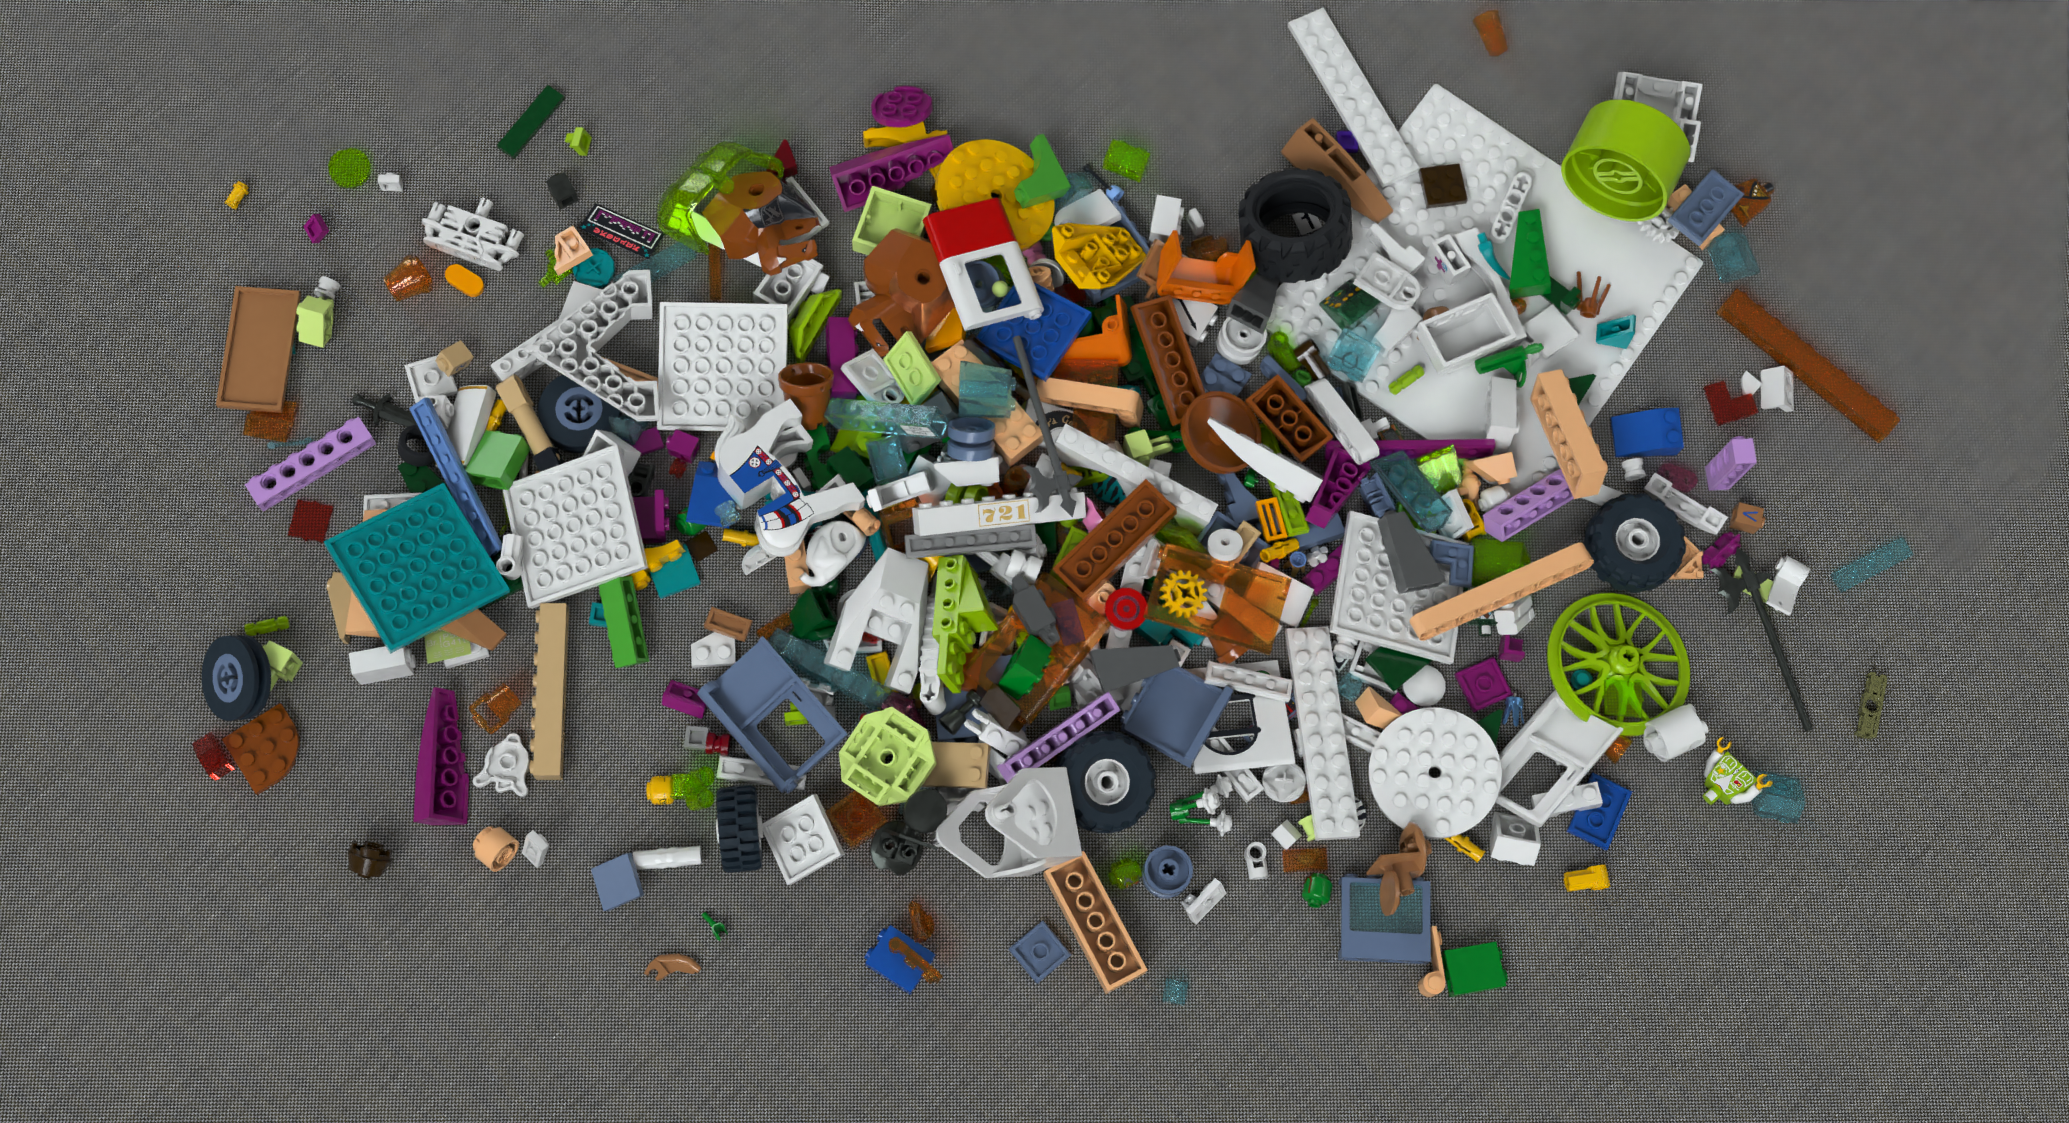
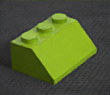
M857 396L830 450L837 453L848 445L852 451L855 450L859 454L865 466H870L874 454L877 452L896 414V408L891 410L879 409L871 405L864 396Z

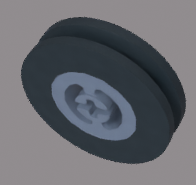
M565 375L555 378L547 385L538 403L539 420L549 440L555 446L567 452L585 453L596 430L608 431L616 435L621 424L622 411ZM577 401H581L583 409L581 411V419L583 423H579L577 415L579 414V405ZM571 418L575 423H572L567 419Z
M229 635L219 637L210 645L205 654L202 665L203 693L209 708L220 719L226 721L252 719L263 710L269 698L271 689L269 660L262 645L251 636Z

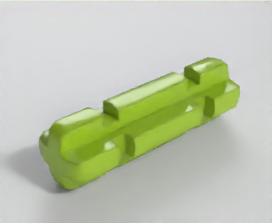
M1416 365L1411 369L1412 371H1407L1396 381L1389 384L1390 393L1397 395L1402 391L1401 388L1405 389L1425 374L1423 367Z
M287 616L278 617L277 620L272 618L258 621L256 624L248 623L244 626L245 633L248 636H254L257 633L264 634L277 631L278 628L281 630L288 629L289 619Z

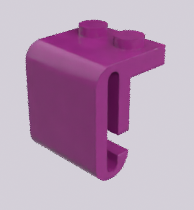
M664 489L655 490V497H632L643 544L666 542V530H670L669 517H666V510H669V497H665Z

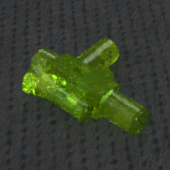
M552 249L545 252L550 262L547 264L548 271L545 273L546 275L538 281L542 288L551 281L557 285L566 276L573 273V270L569 269L559 276L554 269L556 258Z

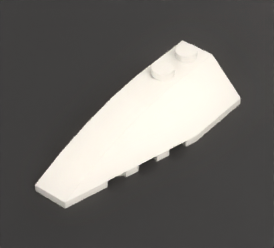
M1209 417L1208 423L1218 436L1249 466L1275 483L1274 487L1284 493L1287 490L1294 494L1293 498L1302 503L1305 501L1311 502L1323 481L1322 475L1302 464L1300 465L1281 453H1273L1274 451L1268 446L1260 443L1256 444L1251 437L1242 433L1238 434L1235 429Z

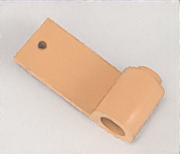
M1437 926L1430 927L1433 972L1426 974L1418 982L1420 993L1426 997L1436 996L1445 988V976L1440 951L1442 938L1441 932H1437Z

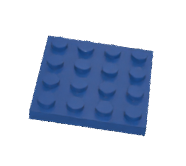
M1034 282L1044 307V311L1039 318L1030 320V318L1020 316L986 325L977 337L1000 358L1021 368L1012 339L1015 336H1021L1032 375L1046 382L1092 317V314L1083 307ZM1013 285L996 310L1021 304L1015 285Z

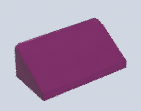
M670 680L663 693V706L700 719L703 718L707 709V705L697 695L699 689Z

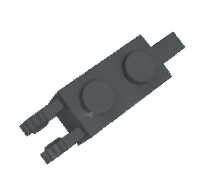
M1017 575L1013 577L1011 588L1015 595L1012 608L1028 634L1036 638L1040 636L1048 647L1058 643L1060 636L1055 627L1057 615L1053 608H1048L1044 602L1046 598L1040 589L1037 590L1034 584L1029 586L1022 576Z

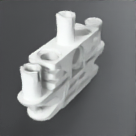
M485 198L480 199L474 214L450 205L447 207L448 212H445L446 207L440 203L438 206V202H434L427 219H422L427 236L423 238V242L426 245L497 271L503 269V263L519 256L517 249L524 234L520 231H517L516 234V230L512 229L506 242L505 236L509 235L508 228L505 224L487 218L493 202L488 199L485 202ZM474 225H479V228L471 229ZM433 233L439 234L438 237H433ZM496 255L501 256L498 260L494 259Z

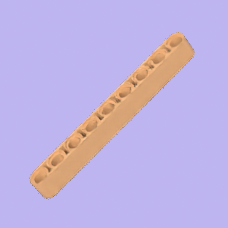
M1583 543L1573 544L1412 616L1409 622L1419 640H1428L1591 567L1594 560Z

